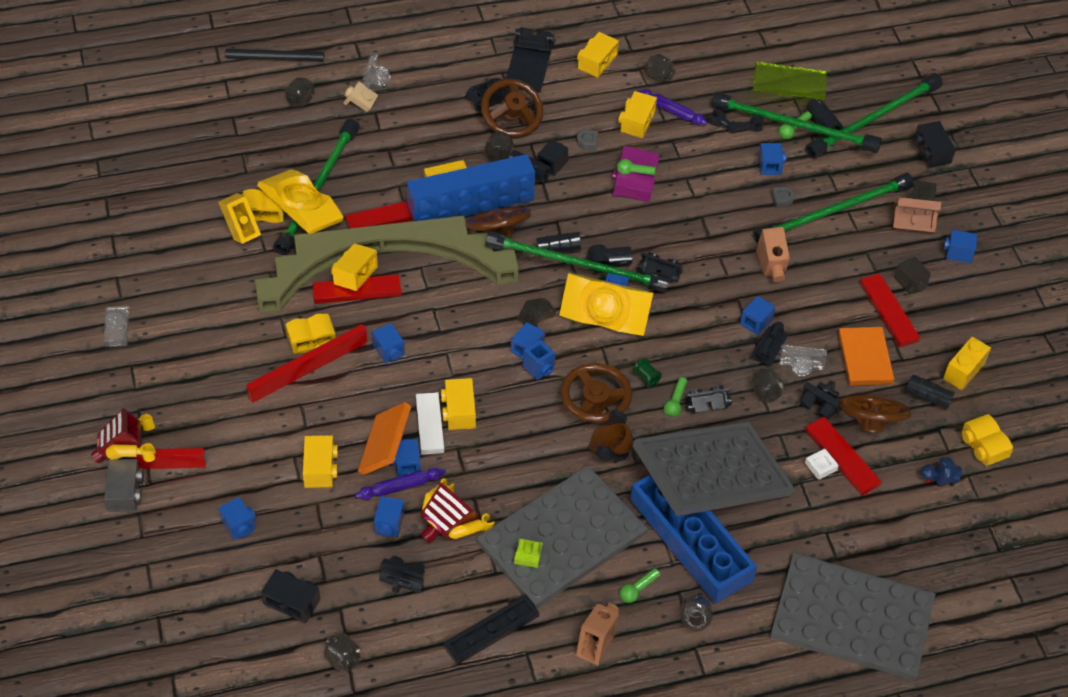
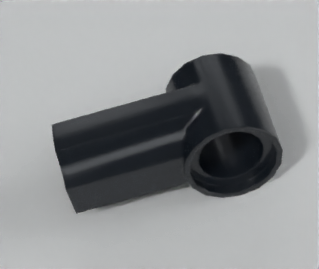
M596 244L588 249L589 259L592 262L611 267L632 265V251L629 246L606 248L605 245Z

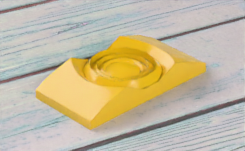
M291 169L258 182L257 186L309 234L343 221V215L331 197L320 193L313 186L309 177L299 171Z
M568 273L559 315L581 323L644 336L654 293Z

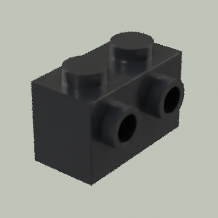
M936 121L917 125L913 141L918 146L921 157L926 161L928 167L952 164L956 149L942 123Z
M275 569L261 591L264 605L304 623H307L321 600L319 587L313 582L300 580L288 571L282 572Z

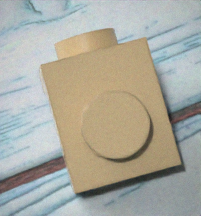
M358 81L354 87L350 85L344 93L346 99L343 104L347 105L352 101L368 112L378 95Z

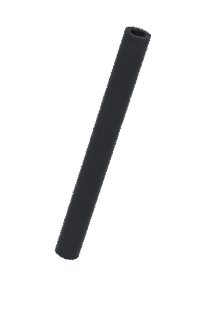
M226 48L225 57L233 59L324 62L325 58L324 52Z

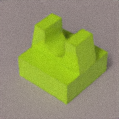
M519 539L514 564L538 568L543 543Z

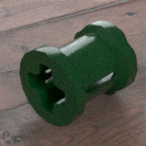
M648 358L641 359L633 367V373L639 375L645 381V386L648 388L656 385L662 377V373L656 371L650 365Z

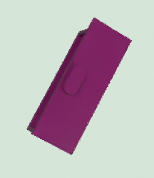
M624 146L620 160L628 159L633 164L653 166L657 170L660 154ZM614 168L612 179L615 178L616 181L612 197L620 195L645 202L650 201L655 175L634 172L625 175Z

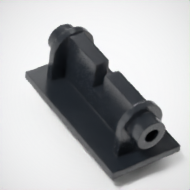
M516 28L515 36L517 37L513 46L551 52L556 41L554 39L555 34H551L550 31L537 30L536 36H533V29Z
M650 252L648 254L641 253L642 261L644 262H639L637 270L648 275L657 273V270H659L661 275L669 276L668 282H679L680 274L678 273L683 274V268L678 261L673 259L663 260L657 254Z
M778 321L773 323L772 326H768L753 351L751 358L769 366L772 365L789 334L784 332V324Z
M715 386L706 392H702V389L689 391V394L683 399V402L689 401V403H686L687 412L692 414L708 411L707 403L709 402L711 403L712 410L728 408V406L732 405L731 397H727L731 388L724 389L723 386Z

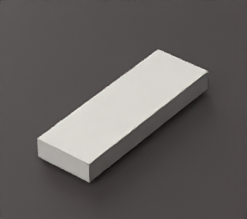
M438 392L416 394L421 455L444 453Z

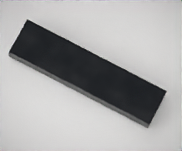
M524 595L443 643V647L455 664L459 665L538 618L539 611L529 598Z

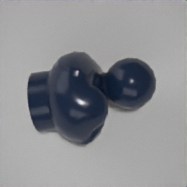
M942 457L939 459L936 469L932 465H925L921 468L920 474L926 483L934 479L938 485L945 486L949 483L957 484L959 482L962 468L956 465L952 458Z

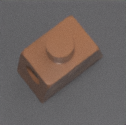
M784 228L762 229L756 252L763 275L772 276L774 282L784 281L786 279L785 272L790 260Z
M607 603L606 606L596 604L581 627L576 656L599 666L616 633L619 608L615 604ZM594 635L599 637L597 642L594 640Z

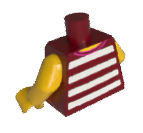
M123 408L98 433L97 448L91 453L92 458L97 463H102L106 458L108 460H117L124 457H137V455H142L146 462L155 460L154 454H156V451L151 443L143 444L141 448H138L141 445V425L144 431H150L155 428L152 416L144 414L137 419L136 416Z
M446 478L441 480L440 485L425 494L421 516L430 524L420 535L430 544L440 533L447 540L451 541L452 539L462 538L479 531L486 532L494 527V521L487 523L490 518L489 514L486 513L482 516L481 520L478 519L479 516L454 494V483L447 486L448 480Z

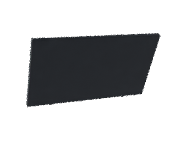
M515 46L505 79L521 80L529 84L536 92L541 93L551 52Z

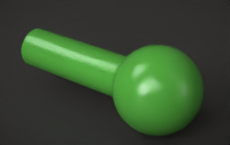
M806 111L797 119L806 122L812 118V115ZM783 124L780 126L778 133L782 138L789 139L794 136V132L799 126Z
M622 159L617 164V170L621 174L627 175L631 172L649 175L656 174V167L633 164L628 159Z
M683 377L679 378L671 400L664 404V413L669 417H677L681 413L680 400L688 381Z
M654 568L634 584L623 585L619 591L621 600L626 603L636 601L639 591L660 576L658 570Z

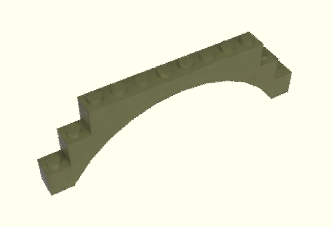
M453 216L294 235L297 255L275 257L277 277L256 279L255 281L259 313L282 311L300 288L315 276L331 268L354 243L375 249L377 253L412 251L453 259L475 269L496 285L518 283L519 269L514 249L493 252L492 248L485 247L488 233L468 235L464 216Z

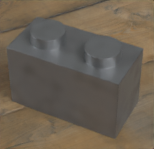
M137 459L108 460L104 497L108 512H137V503L142 501V490L139 488V483L144 480L143 468H139Z

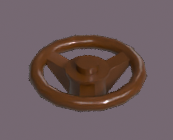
M503 79L494 82L485 90L481 100V113L486 124L495 133L509 138H521L531 134L539 127L543 118V103L539 94L529 84L518 79ZM509 86V94L506 99L502 101L499 107L489 112V101L492 94L500 88ZM518 88L525 90L532 97L535 103V116L530 112L526 105V99L519 92ZM503 116L508 120L521 118L528 126L518 131L507 130L500 127L494 120Z
M511 207L484 212L466 221V228L483 231L484 233L492 230L506 234V238H511L515 225L528 219L531 216V211L524 207Z
M597 362L582 364L571 370L562 381L560 390L562 402L572 415L583 421L594 423L611 421L609 419L611 411L608 413L602 412L606 407L621 399L622 402L614 410L624 413L631 404L633 394L629 380L620 370L611 365ZM588 372L607 373L616 378L622 385V388L610 389L605 382L592 380ZM578 376L584 396V403L580 408L576 407L571 401L569 394L571 383Z
M849 396L841 399L839 403V408L843 412L856 417L861 425V429L868 432H883L884 427L889 422L903 421L911 416V410L905 404L882 397Z

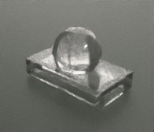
M377 54L370 55L362 81L366 87L373 91L374 84L384 86L390 80L389 71L382 66L379 67Z
M129 306L106 307L104 317L105 347L127 346Z
M782 345L779 364L792 366L793 372L798 376H807L813 369L824 370L827 350Z

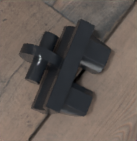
M820 381L817 387L809 382L804 384V393L800 399L802 406L811 409L815 402L820 403L822 406L817 413L820 417H825L827 420L834 413L839 414L841 412L839 408L840 401L835 399L839 396V392L834 390L835 382L829 381L826 385Z
M394 555L390 559H383L379 581L393 585L392 591L395 593H399L401 588L421 593L425 576L424 564L416 562L412 566L405 565L401 557Z

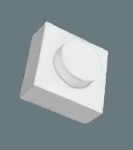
M826 449L807 457L805 464L818 480L837 471L839 466Z

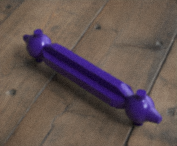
M649 89L637 91L657 97L656 106L686 121L692 120L695 125H707V121L702 114H695L691 109L660 94H652Z
M431 467L428 472L417 471L378 482L372 487L364 486L355 494V497L369 500L373 495H387L425 484L429 479L436 481L446 471L445 469Z

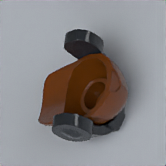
M612 410L609 419L613 424L596 428L588 448L596 451V455L602 460L624 461L632 448L633 436L631 430L626 425L627 416L621 411Z

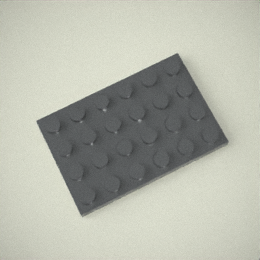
M750 422L635 439L632 445L676 516L791 496L795 490Z
M586 466L478 536L477 544L523 596L526 595L537 609L645 536L648 528L589 466ZM519 539L543 543L538 568L514 564Z
M793 553L770 638L916 681L936 593Z

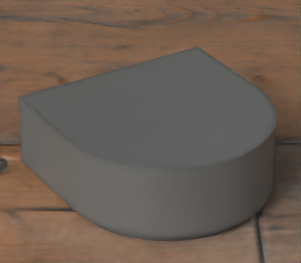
M581 131L577 135V145L585 150H596L598 131Z
M788 187L771 189V195L776 208L788 207L793 204L795 194L792 189Z

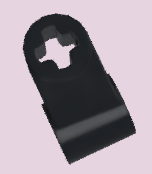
M492 78L467 90L466 97L473 102L476 111L481 112L480 104L485 90L494 82L502 79ZM505 87L498 89L492 94L489 108L502 103L505 99Z

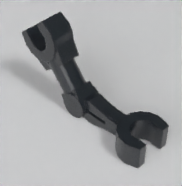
M714 109L713 116L715 117L707 116V122L710 125L718 127L722 125L732 134L746 129H752L755 132L763 130L761 115H756L747 122H731L726 119L721 110Z

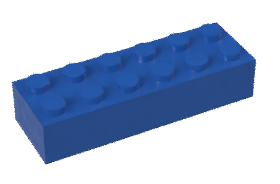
M528 154L406 181L407 205L412 215V221L453 216L465 217L534 200L535 170Z
M651 475L632 485L630 499L714 604L754 581L757 566L710 510L676 516Z

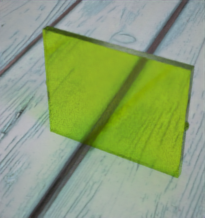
M757 62L755 74L753 75V90L825 100L827 71Z

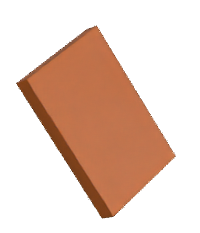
M883 327L839 328L838 335L849 386L893 384L894 376Z
M404 402L376 415L358 472L366 475L394 463L411 410V406L408 403Z

